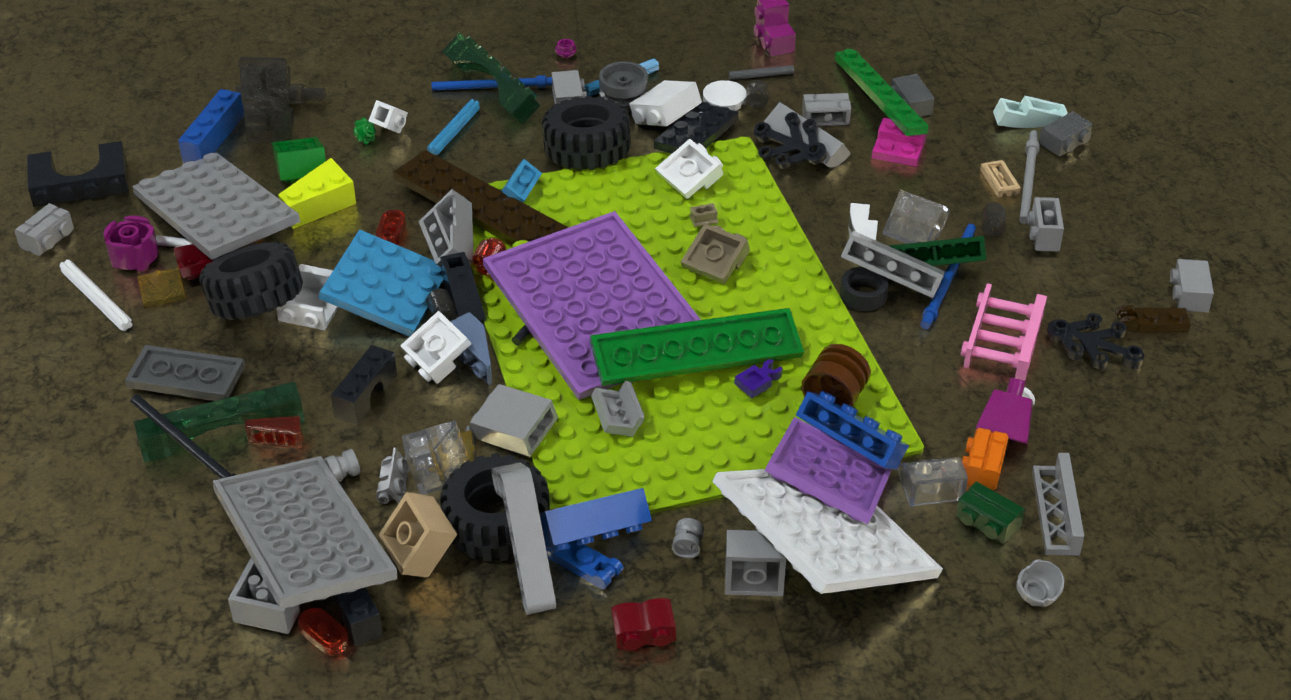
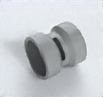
M352 449L343 451L341 457L332 455L324 459L338 482L342 481L347 475L354 477L361 473L357 457Z
M684 518L678 521L675 529L676 536L672 543V550L676 555L688 559L699 555L701 539L704 534L703 524L693 518Z

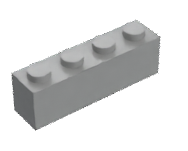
M855 231L851 233L841 255L846 260L932 298L945 272Z

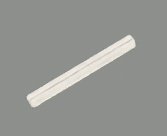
M66 259L65 262L60 263L61 272L120 330L126 331L132 327L131 318L71 260Z

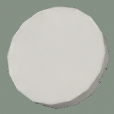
M720 80L708 84L703 90V102H708L710 105L727 107L730 110L737 111L741 108L742 104L745 105L746 90L737 82Z

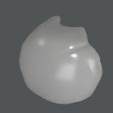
M1037 559L1021 570L1017 577L1016 589L1021 598L1031 606L1046 607L1055 602L1064 589L1065 577L1060 568L1051 561Z

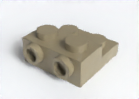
M704 223L681 260V265L686 269L725 284L734 268H740L750 251V247L744 236L737 233L731 234L720 226H711Z

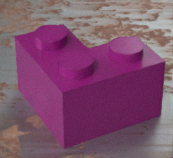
M757 0V7L754 9L756 17L754 34L761 41L763 48L768 51L770 56L795 52L796 33L788 23V2L786 0Z

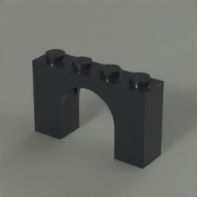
M122 141L98 144L99 162L96 167L89 172L76 176H65L56 173L51 151L27 155L28 191L33 207L48 205L49 203L56 204L129 193L127 162Z

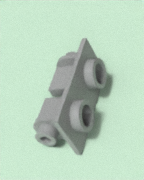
M396 447L393 448L392 456H387L381 463L379 477L381 481L378 483L376 498L381 504H387L391 500H396L399 504L407 490L406 481L410 465L407 458L403 457Z

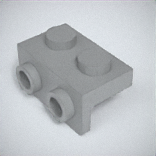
M625 381L619 391L601 388L594 389L591 397L604 432L633 437L644 421V413L631 382Z

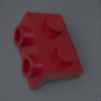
M194 244L174 248L179 273L182 278L187 277L188 280L199 278L202 269L214 260H211Z

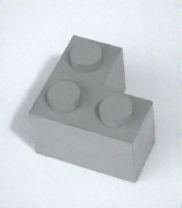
M250 558L228 598L233 622L289 634L300 613L299 605L280 609L254 561Z

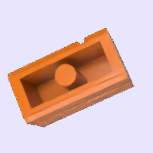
M978 427L974 438L968 437L965 453H969V457L963 456L960 472L965 473L964 482L966 485L972 486L977 481L993 491L997 489L1009 438L1006 433L991 432V430Z

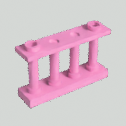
M987 283L984 293L979 292L976 307H979L969 342H963L961 356L965 357L964 368H969L972 356L1011 364L1013 368H1017L1015 378L1025 381L1043 319L1047 296L1037 294L1035 303H1029V305L990 297L992 284ZM987 307L1027 315L1026 318H1030V320L1020 321L986 313ZM983 323L1022 331V334L1025 336L1020 335V338L981 330ZM979 339L1015 347L1017 351L1021 352H1015L1014 355L978 347L976 343Z

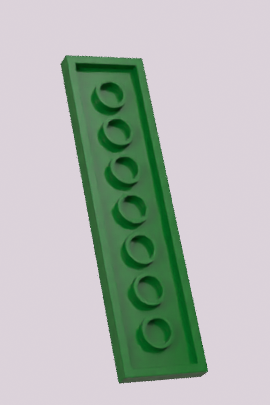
M790 308L591 335L589 340L601 386L620 384L625 381L634 382L758 364L770 359L779 361L800 358L804 354Z

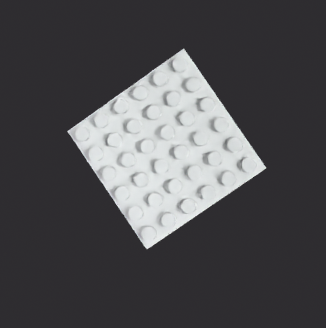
M765 469L717 472L712 481L721 490V493L737 506L739 512L756 526L757 531L765 535L774 545V548L792 563L793 568L811 583L814 590L821 594L938 578L943 570L878 506H876L868 524L862 521H855L847 513L837 508L826 506L822 500L810 494L801 493L795 486L785 481L776 480L770 473L764 471Z

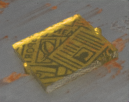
M178 268L164 271L156 270L154 273L137 276L144 307L160 303L167 304V302L185 298Z

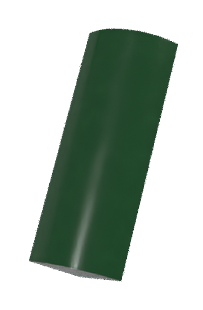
M984 236L889 245L891 248L932 266L986 261Z

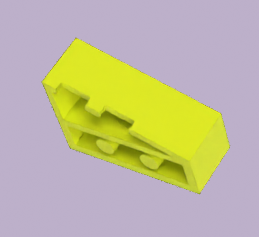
M332 158L278 194L281 201L299 213L301 222L290 226L292 229L356 204L353 181Z

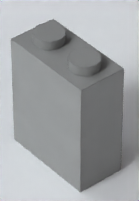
M498 384L493 392L488 395L479 411L474 414L470 424L477 440L531 457L558 419L552 400Z

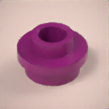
M561 39L555 47L556 54L563 58H569L577 51V47L571 39Z

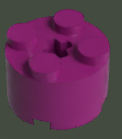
M141 216L123 217L124 221L116 223L115 220L108 224L103 235L112 267L127 270L135 269L136 271L148 269L149 264L156 259L159 253L155 231L150 221Z

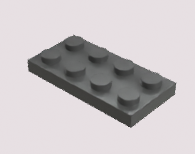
M145 345L127 375L125 383L127 388L227 402L245 368L244 359Z

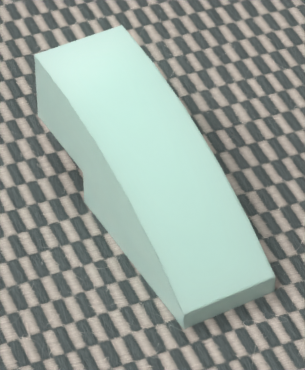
M1025 95L1021 102L1000 98L993 111L998 125L1013 128L1045 127L1068 114L1063 104Z

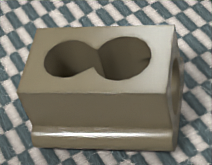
M713 203L690 207L689 215L694 227L703 226L704 223L708 225L718 223V212Z

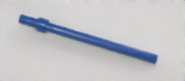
M537 75V78L432 82V91L537 87V89H543L546 86H552V77Z

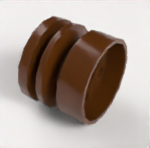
M831 344L824 347L813 363V366L802 380L801 390L804 397L808 391L818 394L821 391H825L836 397L835 403L841 406L845 403L853 407L870 379L871 369L864 356L854 348L843 344Z

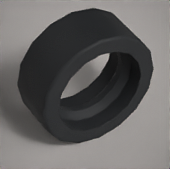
M862 266L851 268L842 276L840 297L849 308L858 311H872L880 308L886 302L888 293L887 277ZM868 285L875 288L876 291L865 293L856 291L851 287Z

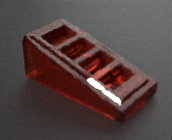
M300 416L245 420L248 443L296 449L303 447ZM254 430H259L260 433H254Z

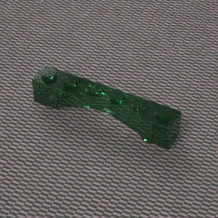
M458 33L442 52L464 73L482 72L493 76L498 84L499 103L523 125L541 106L535 100L537 95L529 87L524 90L523 87L525 85L516 76L512 79L513 74L506 67L503 66L500 69L501 64L493 56L488 58L490 54L482 46L476 48L478 44L470 36L465 38L462 34Z
M295 381L162 414L190 439L207 431L235 424L253 423L282 428L305 422L301 398ZM149 418L133 421L144 462L171 456L181 447Z

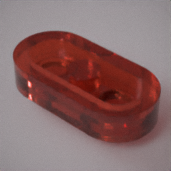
M400 210L384 212L377 227L376 236L398 245L406 226L405 214Z
M310 608L299 616L298 624L301 634L324 654L338 655L347 649L349 645L347 630L326 611L320 608Z

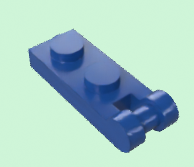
M577 541L569 542L570 548L553 552L552 547L546 548L547 557L600 589H605L611 583V578L613 576L617 577L624 569L618 559H610L585 544L578 546Z

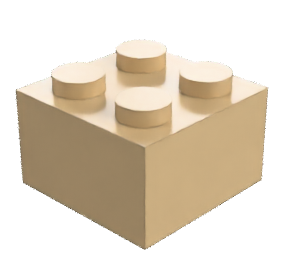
M406 492L378 536L401 574L428 578L457 536V533L433 496Z

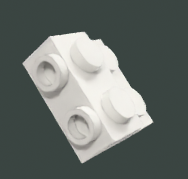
M691 139L686 141L655 168L657 174L686 199L691 197L702 186L708 189L724 175L721 161L716 156L711 157L702 144H696Z
M438 311L400 346L407 353L404 356L405 360L413 368L418 365L421 368L418 370L419 374L428 383L433 380L438 384L456 368L452 361L472 343Z

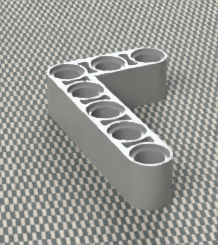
M520 462L492 468L495 491L504 501L526 615L556 609L555 594L531 471Z

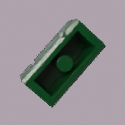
M976 481L959 498L956 517L965 525H972L979 529L988 538L996 539L1005 544L1012 537V534H1015L1021 527L1025 509Z

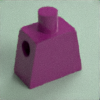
M1010 378L1006 392L994 389L977 423L976 429L979 427L991 430V432L1006 433L1009 436L1008 440L1028 445L1033 401L1030 398L1022 397L1026 382Z

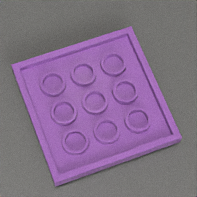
M794 417L764 471L770 473L776 480L785 481L795 486L801 493L810 494L822 500L826 506L837 508L847 513L853 520L868 524L892 469L880 466L823 431Z

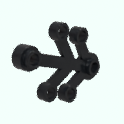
M790 112L785 116V121L790 128L791 137L772 130L768 123L759 122L755 125L754 135L758 142L765 143L773 140L783 144L772 149L769 146L761 147L758 154L764 162L776 157V163L779 168L786 169L790 165L805 160L811 164H820L826 158L827 149L823 143L818 142L816 133L818 127L813 119H807L802 124L805 133L808 134L809 144L801 141L800 119L795 112ZM796 150L800 151V153L792 156L787 154Z
M1090 313L1087 315L1086 320L1069 323L1063 319L1051 321L1047 326L1050 339L1062 343L1067 350V356L1072 360H1080L1085 349L1092 360L1093 367L1105 369L1108 365L1109 356L1104 352H1099L1098 349L1121 356L1122 363L1127 368L1138 369L1143 365L1145 355L1140 347L1132 345L1125 348L1105 341V339H1120L1125 336L1127 326L1122 322L1112 323L1109 329L1088 333L1080 332L1085 329L1097 330L1101 327L1102 317L1097 313ZM1073 340L1079 341L1081 344L1074 343Z

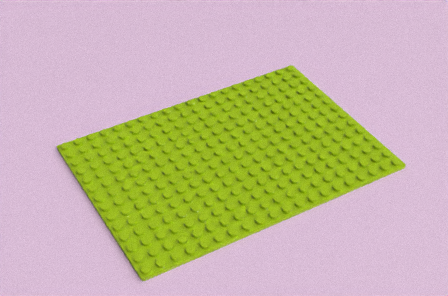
M738 137L710 144L706 150L711 157L716 156L721 161L724 175L708 189L702 186L688 199L657 174L655 168L671 155V153L663 151L618 160L616 164H609L606 168L602 169L600 167L595 168V170H575V168L542 173L523 202L567 227H572L615 211L701 320L790 308L804 354L800 358L773 361L772 370L782 367L783 371L780 379L772 381V387L751 398L734 384L736 375L753 365L760 369L763 367V363L631 382L644 413V421L633 437L604 432L591 395L580 400L577 399L531 333L519 346L512 342V338L525 324L483 266V258L511 249L512 245L472 223L474 262L470 266L486 321L483 323L505 386L552 400L558 419L531 455L533 466L541 472V475L547 481L550 510L644 488L650 514L724 498L725 496L721 493V490L712 482L716 473L766 468L793 418L796 417L802 420L796 416L805 398L801 390L802 380L824 347L831 344H843L854 348L864 356L870 366V379L853 405V408L858 410L856 415L863 419L865 416H868L880 423L879 428L885 432L890 429L902 435L901 441L909 445L903 457L921 454L924 451V444L766 164L759 156L758 150L750 137ZM508 180L495 181L488 184L502 191ZM713 203L718 212V223L710 225L720 226L731 234H740L748 241L749 253L740 268H734L725 284L686 269L681 265V260L702 226H693L689 215L690 207ZM623 383L608 388L607 390L619 391Z

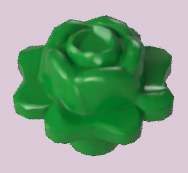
M366 117L355 121L356 127L353 128V134L357 137V140L365 145L370 141H374V135L377 132L374 124L369 122Z

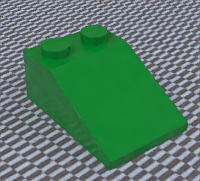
M317 137L271 142L279 178L281 181L285 180V183L297 182L299 178L304 177L326 161L324 146Z

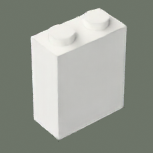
M664 80L629 103L635 124L668 126L701 104L702 101L696 82Z

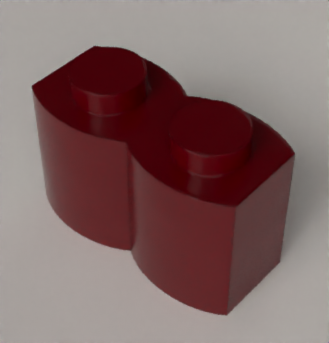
M655 598L642 603L627 602L611 607L617 649L632 651L645 645L665 646L676 641V625L670 599Z

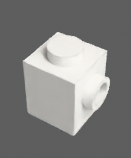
M376 100L369 122L400 133L405 126L408 112Z

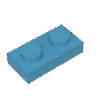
M523 159L507 181L502 192L508 197L524 202L542 172Z

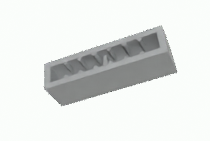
M779 102L764 122L768 123L772 130L791 137L790 128L785 121V116L795 111ZM797 113L800 119L801 141L809 144L808 134L805 133L802 127L803 122L807 119ZM818 127L816 131L818 142L823 143L827 149L826 158L822 163L828 167L840 165L851 153L842 142Z

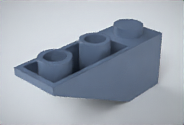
M468 312L450 321L472 343L459 355V358L463 364H467L473 369L478 378H482L488 385H491V362L485 328L475 316Z

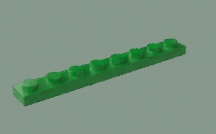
M845 49L841 52H835V61L906 136L928 134L929 125L856 50Z

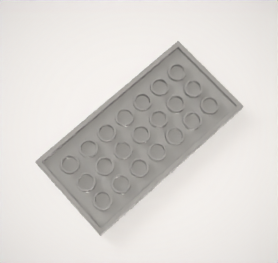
M208 153L203 156V159L186 162L182 167L163 171L159 176L143 179L139 184L132 186L134 194L211 260L301 222L299 213L218 153Z
M321 456L213 480L214 492L280 609L296 607L302 603L323 600L329 596L354 592L360 588L381 585L397 579L396 567Z

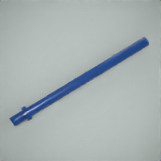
M968 224L961 238L973 237L976 226ZM959 264L948 265L934 297L922 313L923 319L920 326L923 329H929L932 322L936 321L938 309Z

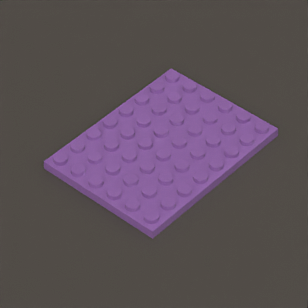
M615 211L483 258L485 269L578 400L592 395L595 388L608 389L618 385L601 386L589 341L591 335L701 320Z

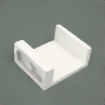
M300 264L299 270L303 279L301 292L292 301H288L284 306L276 308L278 321L326 330L339 307L318 298L322 287L333 270Z

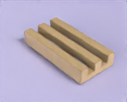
M1003 160L981 163L980 170L998 198L1002 197L1003 193L1006 196H1011L1012 192L1015 195L1020 194L1021 187Z

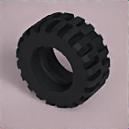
M585 96V98L575 97L572 100L566 99L548 109L542 119L544 152L558 166L562 165L567 169L575 168V170H595V168L599 167L602 169L606 168L609 164L614 165L618 160H622L630 149L629 114L621 104L615 103L614 100H605L603 97L592 98L591 96Z
M279 242L251 244L217 257L212 263H208L202 269L199 279L211 313L220 319L227 318L228 320H235L237 318L247 319V317H255L265 312H271L277 307L284 306L286 302L292 301L301 292L303 286V279L293 250L288 245L280 244Z
M491 454V457H476L475 461L472 462L468 460L461 464L460 469L456 468L449 475V478L445 480L442 486L440 503L443 513L457 533L452 542L456 549L462 553L467 552L469 557L475 559L482 557L484 561H492L493 559L505 561L509 560V557L514 556L506 511L485 513L476 510V508L489 502H504L503 498L495 491L491 469L520 462L531 471L539 513L550 510L547 481L535 466L530 467L529 462L523 459L516 460L515 456L506 455V457H500L499 454Z

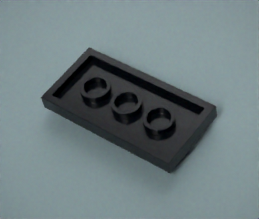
M702 102L654 140V149L673 154L689 139L696 144H702L706 149L739 120L738 112L727 107L710 105L708 102Z

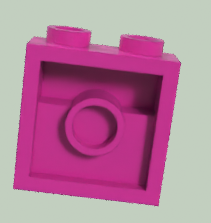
M883 118L878 130L876 143L872 150V158L917 167L927 134L906 136L891 119Z

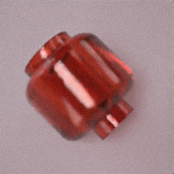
M496 238L485 239L479 243L472 256V262L480 274L490 275L483 266V258L507 250L505 244Z

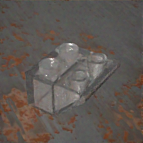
M900 190L882 235L906 244L935 241L944 228L950 210L944 205Z
M456 420L402 436L407 463L422 495L442 490V486L445 480L449 478V475L456 468L460 469L461 464L468 460L470 461Z

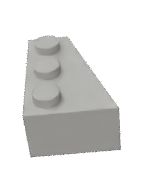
M451 189L418 221L434 261L439 267H441L440 257L465 252L470 265L474 262L472 203Z

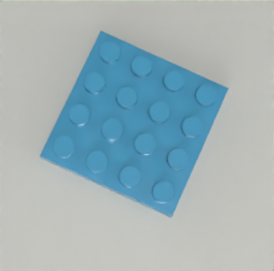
M359 229L322 287L318 299L410 337L416 332L443 284L441 267L436 265L432 259Z

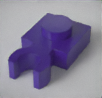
M770 359L765 361L760 369L753 365L736 375L734 384L748 396L754 398L772 387V381L782 377L783 368L778 367L772 370L773 360Z

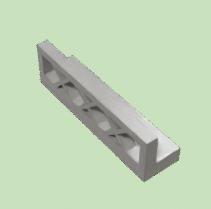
M1058 453L1055 466H1033L1032 469L1045 555L1080 556L1084 541V531L1070 454ZM1040 475L1055 476V481L1049 484L1041 479ZM1050 493L1059 501L1053 505L1045 500L1044 497ZM1054 514L1063 522L1056 526L1047 518ZM1057 535L1066 541L1067 545H1052L1051 539Z

